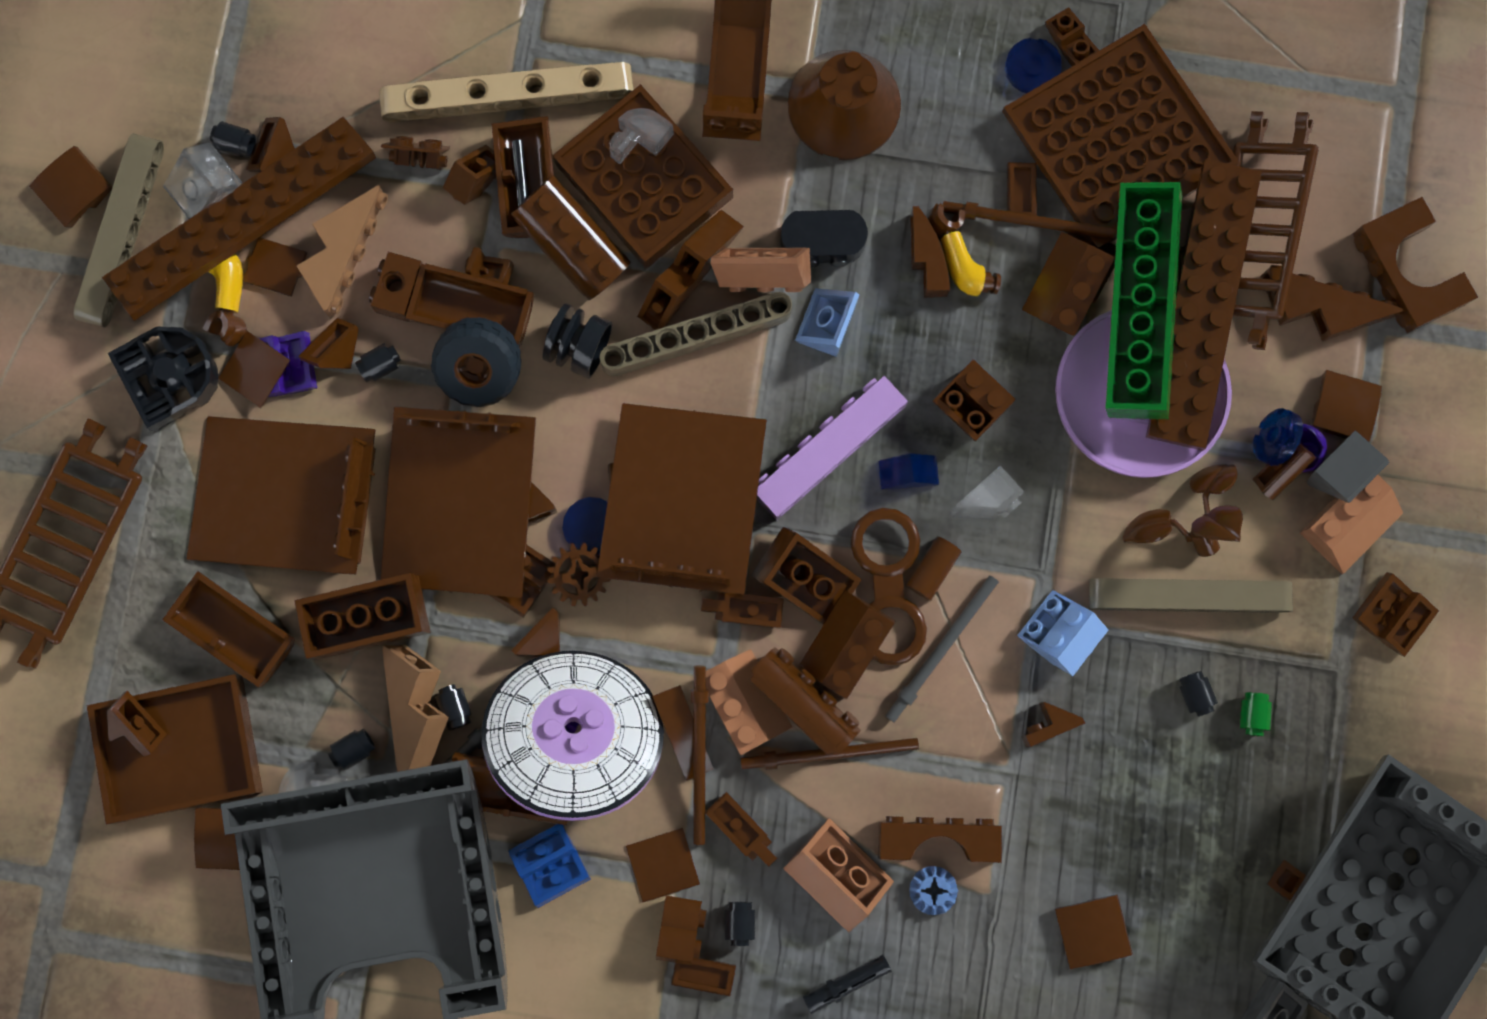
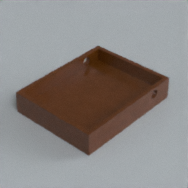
M641 84L552 155L558 169L646 270L733 199V188Z
M233 674L133 695L137 702L167 733L155 750L145 757L140 754L124 735L112 741L108 739L107 711L117 699L87 705L106 825L263 793L243 676Z

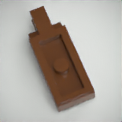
M718 593L717 600L702 598L701 611L715 613V620L726 623L780 629L784 599L749 594Z
M727 792L705 812L746 857L748 856L753 861L759 856L768 867L776 861L777 857L767 848L772 843L767 837L768 835Z

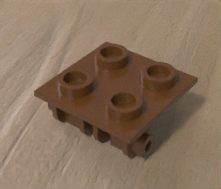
M396 136V138H390V142L381 144V148L394 149L389 151V162H394V165L410 166L411 155V166L415 167L417 151H419L420 168H424L425 160L426 168L441 170V167H447L448 157L443 156V152L449 150L450 146H442L441 140L425 139V141L414 143L413 137Z

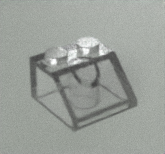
M209 142L183 149L163 187L188 219H190L206 207L210 208L212 204L227 197L236 188L242 186L243 182Z
M999 466L958 502L950 511V514L956 518L994 520L1001 514L1005 518L1022 503L1018 498L1024 491Z

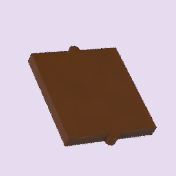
M259 237L252 256L248 257L249 265L243 282L292 297L298 278L302 277L297 265L305 261L307 252Z

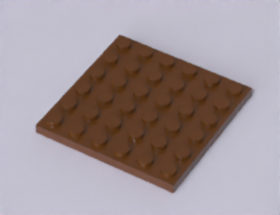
M1145 24L1006 105L1002 110L1075 222L1115 228L1113 240L1085 235L1089 243L1098 249L1117 239L1120 183L1180 182L1183 199L1197 190L1202 162L1205 159L1231 165L1239 164L1234 153Z

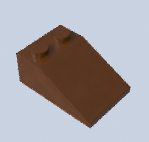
M785 527L781 529L751 574L759 582L823 625L845 590L853 594L862 580L801 535Z

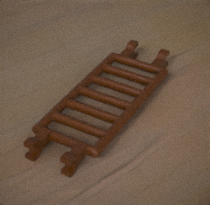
M1252 111L1247 142H1237L1233 148V153L1239 161V164L1236 166L1240 167L1244 153L1306 155L1302 171L1253 169L1262 171L1260 181L1300 182L1297 198L1257 196L1255 208L1294 210L1291 225L1251 224L1249 235L1288 237L1285 253L1246 250L1244 262L1282 264L1279 280L1240 278L1238 289L1276 292L1273 308L1235 305L1233 316L1254 318L1253 327L1247 342L1253 344L1252 348L1257 350H1265L1269 320L1281 319L1286 307L1319 147L1316 144H1307L1314 124L1313 120H1309L1310 114L1308 112H1297L1292 143H1266L1262 141L1269 120L1263 119V111Z
M89 418L84 425L83 434L78 444L74 445L68 442L62 446L0 568V596L5 589L61 615L52 631L0 607V632L4 624L7 623L33 635L27 648L22 652L17 663L29 668H37L41 659V653L47 642L53 645H58L62 642L142 482V476L133 470L139 458L144 454L147 445L130 437L119 464L94 454L91 451L106 427ZM70 457H75L128 481L121 497L63 472ZM57 483L114 507L115 509L108 523L101 522L50 499ZM44 509L101 534L94 551L36 525ZM30 536H34L88 561L81 577L23 552ZM17 562L74 587L67 604L10 579Z

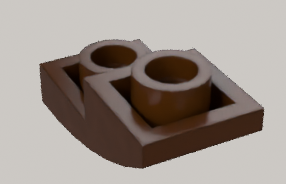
M1069 7L1045 21L1050 35L1071 66L1099 51L1085 34L1084 24Z

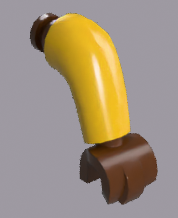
M936 203L929 212L928 220L941 241L953 282L959 290L967 295L978 297L981 292L987 293L989 290L991 294H997L1001 285V275L999 273L991 275V272L985 271L983 265H978L972 260L961 232L958 231L964 224L965 210L959 209L952 217V221H949L944 216L943 211L945 207L941 203L939 205Z
M233 254L208 271L216 279L215 308L219 311L212 313L203 326V330L216 335L220 334L221 340L231 347L240 343L247 332L245 322L241 318L234 316V313L239 312L243 286V269L241 261L236 254Z

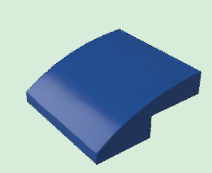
M557 824L508 850L520 878L523 879L537 908L591 880L563 824Z

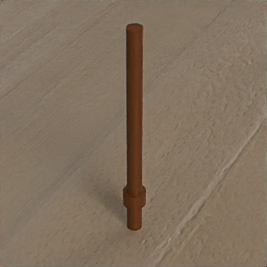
M949 201L943 202L945 207L943 212L956 214L959 209L965 210V219L970 220L982 218L1112 240L1115 233V228L980 207L979 203L967 201L966 204Z
M703 665L694 666V689H691V703H694V845L705 844L706 703L709 702V690L706 689V666Z
M918 738L849 745L839 755L833 752L831 756H828L822 749L776 754V751L764 752V755L740 758L741 769L765 767L766 770L778 769L779 765L919 750Z

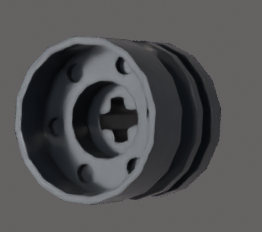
M565 303L549 326L542 358L547 362H552L556 358V365L562 367L572 357L571 371L589 379L600 364V353L609 342L613 324L607 319L593 315L584 325V310L578 309L574 313V307Z

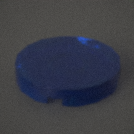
M1031 38L1023 39L1016 43L1007 55L1005 63L1006 77L1014 88L1027 94L1061 74V55L1056 47L1047 40L1040 38L1038 40Z
M1278 408L1270 412L1259 425V428H1261L1259 435L1255 434L1253 452L1255 457L1269 466L1279 465L1287 461L1294 454L1301 441L1303 422L1300 416L1284 408Z
M588 497L578 500L569 507L564 516L562 527L565 539L569 545L573 542L576 549H580L581 543L585 542L588 551L595 546L598 548L596 555H600L607 501L601 498Z

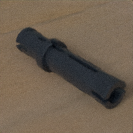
M882 954L834 981L831 979L826 981V985L804 995L803 999L810 1013L813 1014L833 1002H836V1004L841 1002V998L891 973L892 970Z

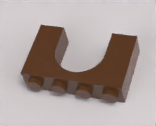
M1423 197L1362 225L1353 233L1354 244L1358 251L1364 254L1368 262L1369 272L1380 283L1384 299L1396 302L1398 307L1403 309L1395 317L1397 323L1405 329L1407 334L1478 298L1465 272L1436 286L1421 287L1409 282L1399 271L1396 253L1400 243L1426 230L1436 222Z

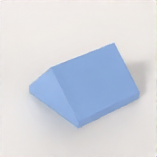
M815 288L795 341L837 357L856 308L859 294L851 291Z

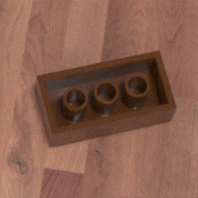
M412 573L294 600L306 659L319 660L431 633L419 575Z

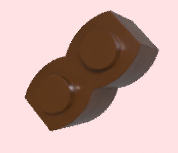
M666 896L656 960L692 966L693 958L699 959L702 940H697L696 936L698 928H704L707 911L701 909L702 901Z

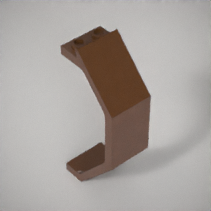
M715 0L708 94L706 104L703 105L702 137L760 141L772 0Z

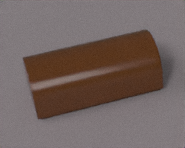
M1294 437L1253 478V481L1264 495L1274 500L1316 457Z
M937 536L905 587L931 602L962 551L951 542Z

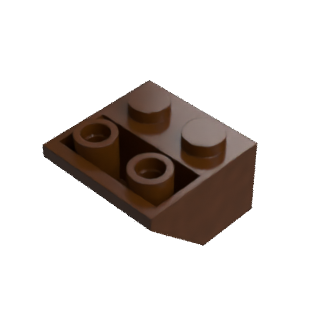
M972 360L932 402L976 442L1008 410L1016 399L975 360Z

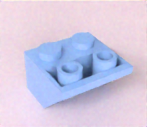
M1052 590L1017 636L1051 664L1074 676L1108 632V629L1094 612Z

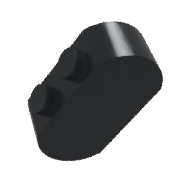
M854 210L794 211L785 219L782 225L780 243L781 248H810V267L819 266V263H830L831 266L842 267L848 265L849 262H854L861 256L866 245L868 228L863 217Z

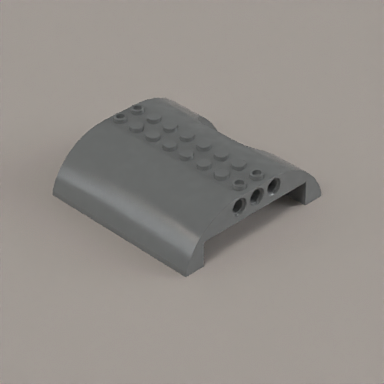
M467 759L221 804L225 835L235 834L261 1019H324L327 993L333 981L343 972L410 958H424L434 963L441 972L444 986L439 989L443 1019H458L507 1009V964L495 874L482 803L474 774Z

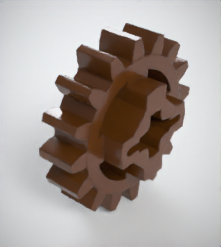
M572 542L569 545V551L562 547L559 548L561 554L559 558L553 555L550 557L555 565L546 568L548 572L553 573V576L546 580L547 583H555L556 586L551 590L553 594L562 593L559 599L561 602L570 598L571 606L575 607L577 600H581L582 604L587 606V598L591 597L594 601H598L596 593L598 591L605 593L607 590L602 584L603 582H610L611 579L597 577L600 555L597 557L595 555L598 548L593 546L588 551L586 543L582 542L580 549H576L575 544ZM580 555L588 556L595 562V565L584 564ZM569 558L570 563L566 570L559 572L562 563ZM575 562H577L582 571H586V574L581 576V587L576 578L571 577V574L575 573ZM597 577L595 585L588 590L587 585L591 579ZM561 584H572L575 586L577 594L567 591Z

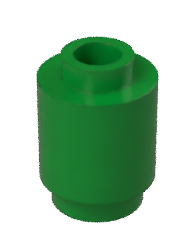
M1245 693L1244 700H1241L1240 729H1246L1245 735L1264 736V731H1270L1272 702H1269V694Z

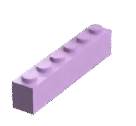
M885 376L879 381L874 378L862 389L865 393L857 400L854 397L849 399L841 407L843 412L836 419L830 416L819 427L822 431L814 438L811 435L807 436L797 446L800 450L791 457L787 454L776 464L778 470L771 476L766 473L759 478L757 500L776 521L906 407L908 401Z

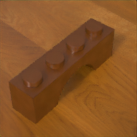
M886 816V822H879V859L911 860L915 850L922 842L933 837L942 836L954 840L962 848L967 860L970 862L1002 863V826L994 825V819H976V824H964V818H946V824L934 823V817H916V823H905L904 817Z

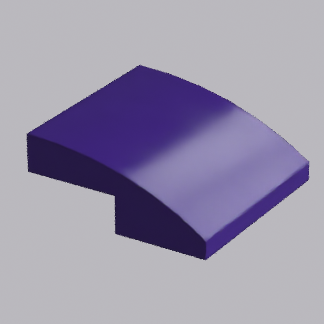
M301 331L281 337L271 335L259 338L290 360L268 397L317 389L314 365L304 362L299 358V355L311 344L309 332Z

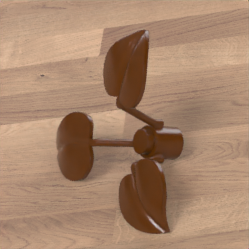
M1233 464L1210 466L1198 471L1191 478L1189 483L1191 490L1194 493H1203L1204 514L1192 523L1190 533L1177 520L1171 519L1169 510L1155 509L1140 514L1128 525L1123 535L1124 543L1129 541L1135 543L1160 541L1169 535L1172 526L1176 527L1185 536L1187 542L1193 541L1197 554L1201 557H1208L1217 553L1220 549L1218 540L1240 542L1243 522L1241 509L1232 505H1224L1210 511L1209 507L1210 493L1223 494L1236 482L1238 476L1236 466Z

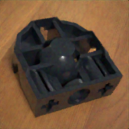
M155 327L108 353L146 428L150 431H156L183 417L190 407L194 408L207 404L218 388V368L208 352L205 342L181 327ZM152 336H159L166 350L154 355L146 342ZM202 352L205 359L192 366L188 359ZM169 354H171V355H172L173 357H175V358H174V359H171V358L166 357V356L169 355ZM144 375H147L149 384L156 391V393L149 397L145 388L138 380ZM158 380L166 381L168 388L160 387ZM187 388L191 398L180 404L175 395L177 393L176 390Z

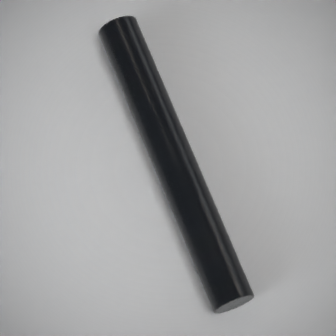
M514 140L512 141L519 206L529 195L523 141Z

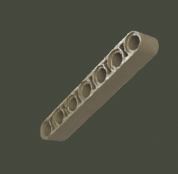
M131 134L128 138L75 303V320L101 327H106L110 323L117 298L102 277L131 258L163 157L164 144L161 140L137 134Z
M774 292L604 347L600 353L601 366L608 375L619 376L783 324L790 318L792 300L786 293ZM775 303H783L787 309L785 312L778 314L772 311L771 306ZM753 311L759 315V319L755 322H748L743 316L745 313ZM721 320H727L732 324V327L727 331H721L716 327V324ZM693 329H701L704 332V336L699 340L691 339L688 334ZM671 337L677 343L673 348L667 349L661 345L663 339ZM639 346H645L649 349V353L645 357L640 358L633 354L634 350ZM611 355H618L621 357V362L617 366H609L606 364L607 358Z
M1089 579V609L1288 613L1293 612L1292 582Z

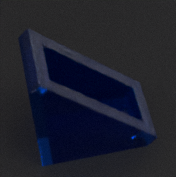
M909 453L878 461L881 490L939 485L937 456Z

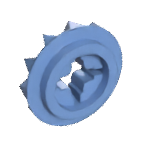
M929 866L919 870L914 875L910 883L909 892L911 900L917 909L929 915L946 913L955 904L958 889L955 878L947 870L937 866ZM933 877H935L937 887L946 890L942 894H937L935 904H933L930 894L921 892V889L931 887Z

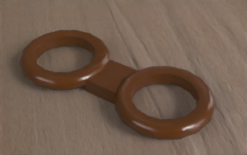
M891 508L872 510L861 517L852 531L850 545L854 559L860 567L873 575L874 601L870 605L879 611L888 607L899 608L908 613L913 620L915 634L908 648L896 654L884 653L878 650L873 660L880 664L896 666L909 662L920 653L926 642L927 625L923 613L916 604L904 598L903 572L913 565L919 555L921 542L917 526L908 515ZM880 520H891L901 525L909 541L908 550L903 559L888 566L879 565L871 561L865 554L862 545L866 529L874 522Z

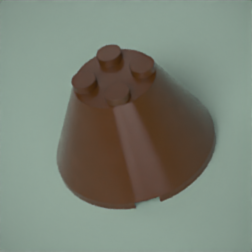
M853 50L830 51L810 60L794 78L788 96L790 122L800 140L814 152L822 156L825 154L837 157L839 160L858 159L881 148L893 134L901 111L899 89L889 70L875 58Z

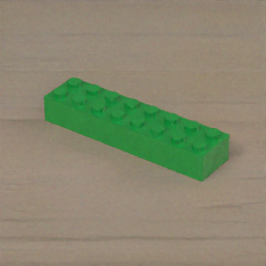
M1180 182L1120 183L1105 407L1109 418L1169 420L1182 207Z

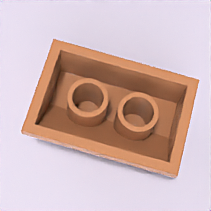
M725 248L711 257V266L719 287H729L730 292L746 291V288H757L758 292L774 291V288H785L786 292H800L803 290L802 288L811 283L810 248Z
M1377 475L1350 503L1335 497L1300 534L1341 574H1344L1403 514V511L1392 487Z
M751 649L706 671V689L709 690V697L740 756L793 728L786 714L750 680L754 676L750 670L758 663Z
M830 818L783 868L848 932L871 913L894 882Z

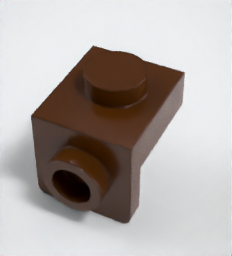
M476 247L473 248L471 256L467 258L465 263L466 274L508 284L514 268L511 260L485 256L482 250Z

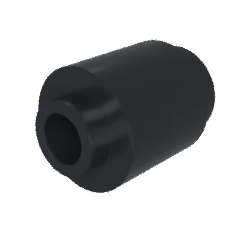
M221 121L218 125L213 126L210 133V141L213 142L214 149L239 157L244 155L249 157L254 150L256 136L250 133L248 129Z
M383 343L361 355V359L356 361L355 364L366 382L372 379L377 381L399 369L397 362L401 361V358L393 345L387 347Z
M1202 671L1179 679L1182 685L1179 688L1189 713L1196 712L1197 716L1200 717L1215 711L1213 705L1218 704L1208 677H1204Z
M453 684L439 689L440 695L434 698L438 710L449 717L446 723L448 730L451 731L470 724L469 716L472 713L463 688L457 689L456 685Z
M365 729L360 731L354 730L331 744V752L328 753V756L336 768L342 767L344 770H347L371 755L370 752L376 748Z
M728 902V909L725 910V940H731V946H749V940H755V910L752 909V902Z

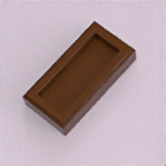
M1008 162L1007 211L1037 215V163Z
M693 958L692 966L675 963L671 985L731 996L736 965L703 958Z

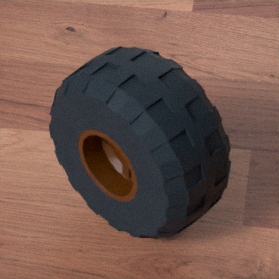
M469 317L451 324L441 334L433 350L431 369L438 387L450 399L466 406L484 407L498 403L512 391L521 370V351L514 336L501 324L487 318Z

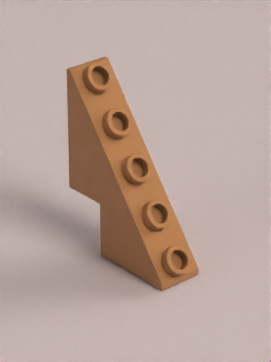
M379 185L312 224L326 248L298 264L297 268L329 318L334 317V314L340 312L343 305V293L346 288L352 285L355 273L353 270L357 261L361 262L365 255L366 246L364 245L368 235L372 236L377 226V220L375 219L378 212L383 210L387 204L388 194L383 193Z
M383 645L382 652L397 772L431 766L449 718L429 703L441 671L406 645Z

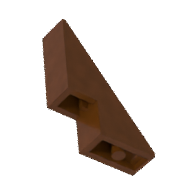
M723 210L714 215L683 243L674 263L655 279L637 317L654 330L666 327L712 268L711 257L728 248L744 226Z
M1271 265L1261 275V279L1279 280L1282 266ZM1292 274L1284 315L1278 320V323L1281 326L1312 315L1323 342L1391 319L1401 313L1403 309L1398 307L1396 302L1390 300L1378 301L1370 298V295L1365 292H1350L1343 290V287L1336 283L1328 282L1324 284L1315 281V278L1311 275ZM1266 291L1273 307L1276 292Z

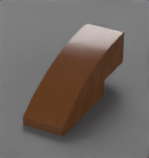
M913 206L910 213L912 270H923L924 298L947 297L950 291V284L944 252L925 214L919 206Z
M679 685L652 697L687 781L693 778L694 718L682 687ZM707 751L705 773L714 770Z

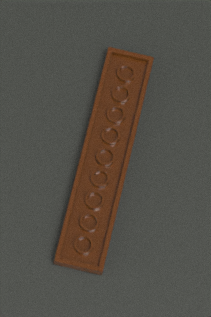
M342 117L269 165L264 171H260L104 275L102 279L135 321L376 159V156L349 122Z
M1205 159L1202 162L1177 283L1169 420L1149 419L1146 438L1202 451L1206 449L1262 171Z

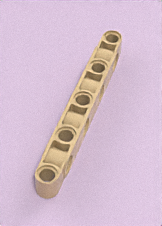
M625 62L389 85L380 88L379 94L381 118L389 122L623 99L634 89L631 65ZM588 80L598 81V84L594 87L585 86ZM534 85L542 87L537 93L528 92L529 88ZM477 91L485 92L484 96L479 99L472 98V95ZM420 97L428 98L424 104H415L416 100Z

